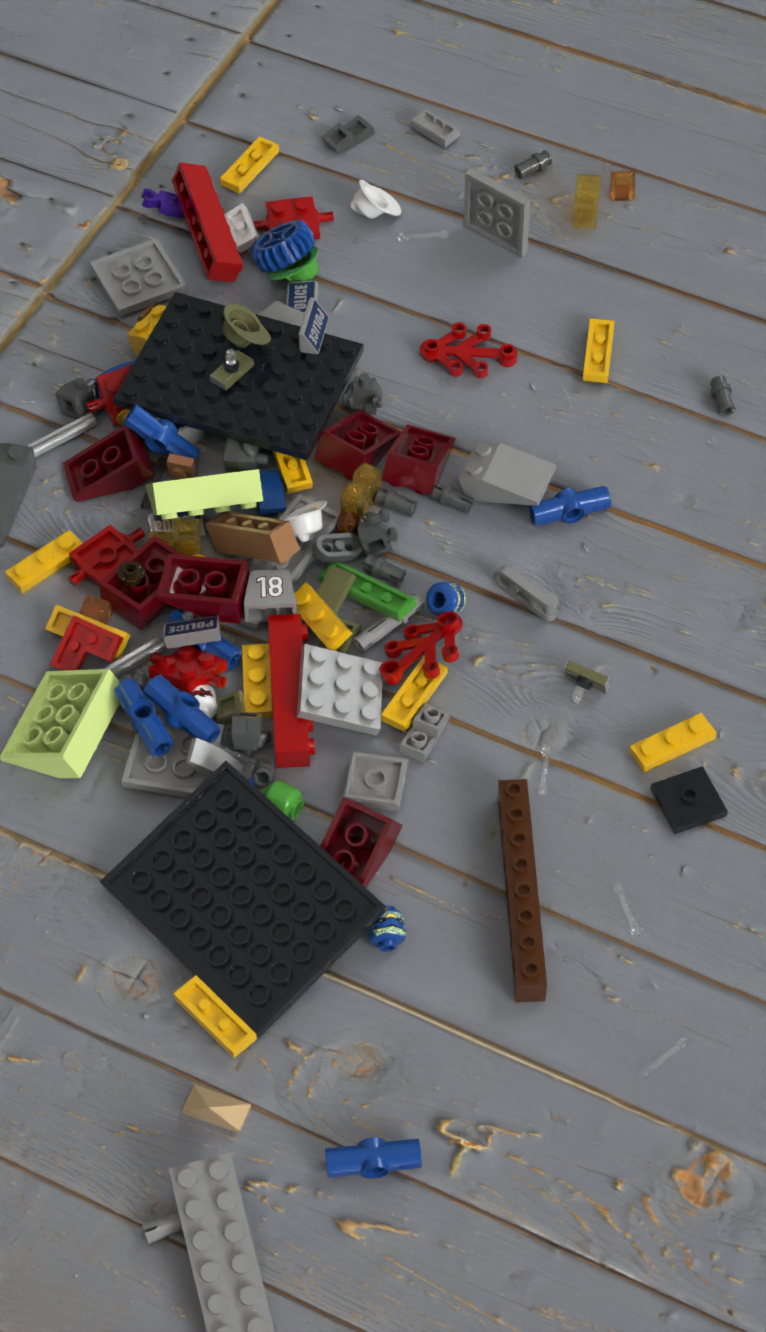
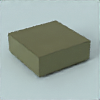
M239 689L216 698V715L219 724L227 725L232 723V716L236 711L246 712L244 695Z

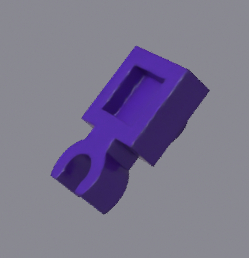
M144 189L141 198H144L142 202L143 207L158 208V213L166 216L182 217L183 209L177 194L162 190L157 194L151 189Z

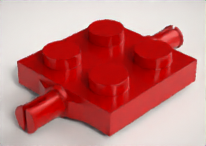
M313 196L265 202L266 220L253 221L257 231L266 229L270 231L273 227L276 228L280 224H286L288 221H304L311 228L314 239L317 240L320 239V223L334 221L333 211L318 213L314 205Z
M133 364L95 378L99 389V399L86 403L87 408L97 405L87 409L89 413L104 408L109 414L112 425H119L116 420L117 415L126 408L115 406L113 398Z
M111 525L105 527L69 553L70 560L79 568L78 571L68 577L69 582L76 586L83 579L88 578L99 586V583L138 550L134 543L145 537L144 531L138 527L129 535L118 532Z
M193 646L180 647L178 651L169 656L155 652L150 657V661L154 665L148 668L149 678L153 679L161 674L174 687L190 693L196 687L206 684L222 688L227 683L225 677L219 676V674L228 669L227 660L212 653L195 649Z

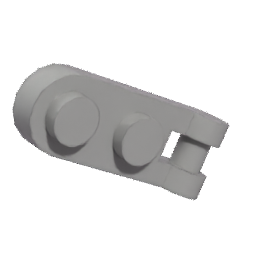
M502 565L494 572V580L503 591L544 621L550 622L556 619V607L558 605L556 594L545 593L535 582L527 580L512 566Z

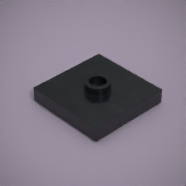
M703 766L651 784L650 790L674 834L727 816L728 810Z

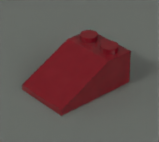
M358 410L322 431L314 458L322 462L325 467L335 469L344 474L347 479L359 481L370 474L383 459L401 434V431L362 410Z
M407 424L387 452L382 481L388 482L394 487H406L413 489L419 494L432 495L434 487L436 488V484L441 479L456 438Z
M126 425L121 426L63 462L73 500L76 502L131 490L155 476L144 440Z
M154 535L123 562L134 561L142 565L145 575L141 583L132 587L124 585L118 577L119 565L99 583L101 604L142 631L160 615L167 603L156 599V593L168 553L184 554Z
M168 553L156 593V599L203 618L219 615L220 622L240 624L244 612V599L250 575L248 561Z
M343 797L320 847L366 888L391 852L403 825Z

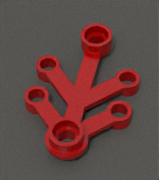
M461 322L454 323L451 332L438 340L428 339L420 345V354L425 361L430 363L438 361L448 370L449 375L453 377L462 375L464 363L473 371L475 377L485 378L488 375V364L484 361L477 362L473 357L497 358V362L503 367L514 366L517 362L518 352L511 344H504L499 349L474 347L480 342L491 338L492 329L488 324H480L474 335L456 346L448 345L456 339L466 337L467 327ZM448 356H455L459 360H451Z
M448 611L440 614L435 623L406 626L403 630L405 640L389 641L385 644L384 649L386 656L391 659L399 657L402 651H411L400 661L388 660L381 664L379 670L383 681L389 685H396L401 682L404 674L403 671L423 654H425V663L422 666L424 676L428 679L438 677L440 675V668L438 662H436V643L444 637L445 646L441 649V653L445 662H454L459 658L458 648L455 645V635L463 628L461 617L455 612ZM431 633L428 637L421 638L422 634Z

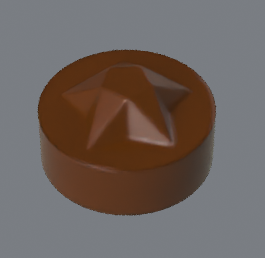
M353 511L342 512L337 519L338 532L352 533L358 536L360 521L358 515Z

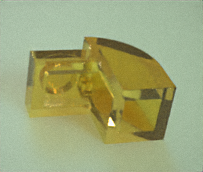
M577 173L572 227L596 229L601 175Z
M174 518L173 532L148 531V540L155 535L184 555L200 554L201 519Z

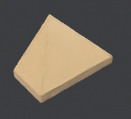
M194 1084L182 1109V1113L240 1133L251 1109V1104Z

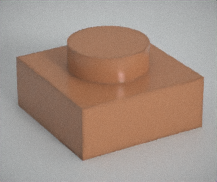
M169 454L167 459L169 477L177 480L196 477L197 469L194 458Z

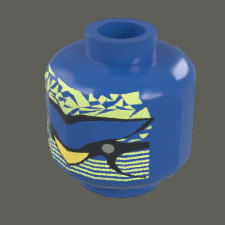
M452 581L435 583L429 588L426 595L427 607L436 616L448 611L458 614L462 611L466 602L465 591L459 584Z
M385 905L387 911L367 930V938L372 946L379 947L380 951L389 952L397 949V945L404 942L406 929L402 912L396 910L392 905Z

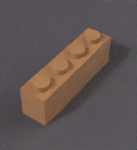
M225 511L205 524L216 552L282 564L288 562L292 558L291 556L300 550L289 521Z

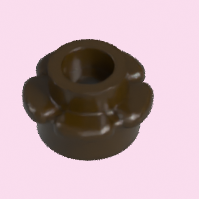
M134 561L121 564L119 567L120 571H118V577L121 582L130 587L140 584L145 575L142 565Z

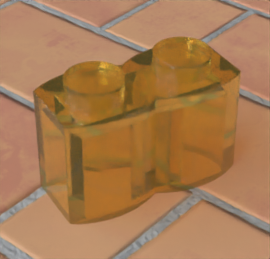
M367 463L360 465L356 469L353 481L348 483L341 492V513L353 511L359 517V520L365 517V514L370 511V507L376 504L377 492L382 487L381 469Z

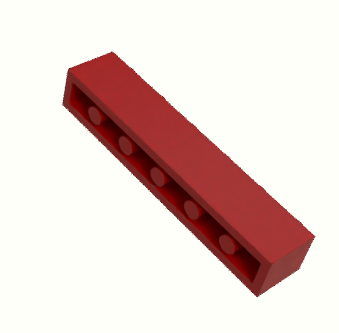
M180 162L172 178V183L207 279L235 282L238 274L242 271L243 260L238 253L236 242L232 237L230 226L224 215V210L218 200V194L215 192L212 184V178L209 176L206 166Z
M301 614L269 615L276 768L310 766V755H315L314 738H309L308 732L314 731L313 721L297 717L301 649L303 641H308L307 624L301 623Z

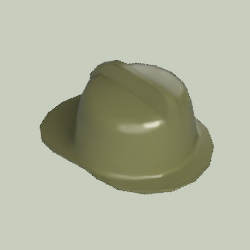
M235 303L228 304L224 308L225 320L222 331L225 337L234 343L235 346L244 348L250 343L265 345L271 341L269 333L250 309Z

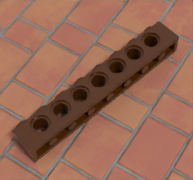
M527 779L498 780L497 801L515 1003L545 1001L547 978Z

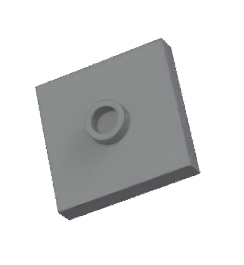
M352 751L343 797L368 808L399 812L408 769V759Z

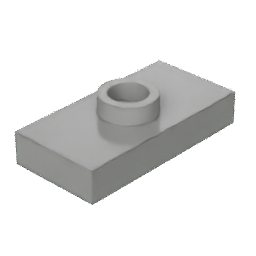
M426 108L410 120V127L444 148L460 137V129Z

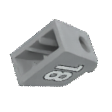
M264 561L262 563V570L250 572L244 599L245 622L268 621L269 615L297 614L296 598L290 573L286 569L278 570L276 562Z

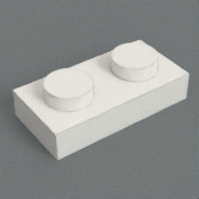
M243 203L224 214L230 226L232 237L236 242L237 250L240 253L252 247L253 243L259 240V235L249 211Z

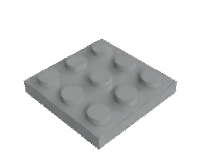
M470 168L465 173L464 227L520 258L524 257L528 253L530 199L485 174Z
M157 238L90 262L91 271L119 317L170 299L175 292L181 294L187 292L186 283Z
M304 644L301 649L297 717L377 736L381 730L382 677L379 668L382 662Z
M157 714L173 740V747L169 749L168 753L160 757L156 755L151 756L141 737L135 734L121 780L122 787L187 798L208 777L203 778L186 763L193 737L184 729L181 730L171 726L166 721L165 715ZM217 724L220 726L221 732L211 744L220 748L225 733V726Z

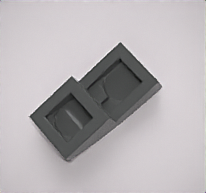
M357 115L344 127L338 123L321 138L334 151L341 152L360 144L373 135L375 131L373 126L360 115Z

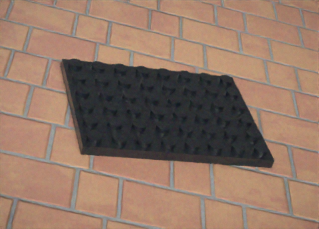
M175 292L113 398L114 405L131 410L137 404L154 417L308 461L364 351V344L325 333L319 354L303 353L299 350L300 326L255 314L269 333L271 341L265 345L250 343L244 348H239L230 342L222 331L225 320L223 313L225 305ZM238 350L253 359L254 366L225 391L210 381V374Z
M227 761L223 762L100 881L194 975H197L256 1033L258 1038L387 911L386 906Z

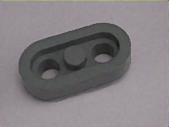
M352 533L322 534L313 543L312 551L323 562H343L356 560L362 553L363 547L359 537Z

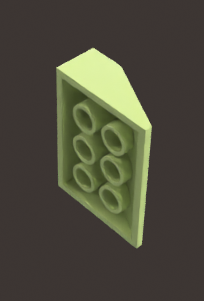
M259 469L145 485L154 515H161L162 520L178 518L177 512L188 511V516L204 514V509L214 508L215 513L231 511L230 505L237 504L241 505V509L257 507L256 502L263 501Z
M110 669L46 671L3 749L0 760L56 778H81L114 713L120 705L114 694V689L119 685V680Z

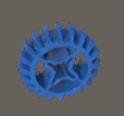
M299 220L288 221L286 224H280L276 228L273 227L272 230L260 236L259 240L253 243V246L250 248L251 259L261 272L266 273L277 272L279 269H285L289 265L292 266L293 263L299 261L307 255V252L312 250L315 244L313 232L307 223Z

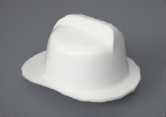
M359 180L360 187L355 192L350 203L354 211L370 219L376 218L383 213L394 216L401 214L399 204L391 195L380 188L368 184L364 180Z
M318 501L303 506L290 513L284 519L290 522L296 538L299 537L302 542L312 540L315 533L322 529L321 509L326 506L327 501Z

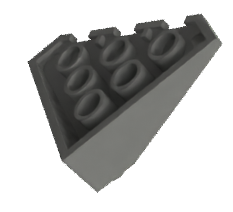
M0 443V547H3L37 468L33 447Z

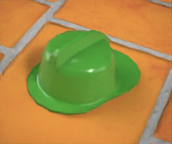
M313 246L306 256L293 263L292 266L289 265L285 269H279L277 272L272 271L268 273V278L270 280L285 278L289 282L311 281L319 272V265L316 259L318 248Z

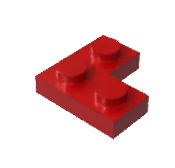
M73 615L50 665L61 671L80 670L88 653L112 663L124 638Z

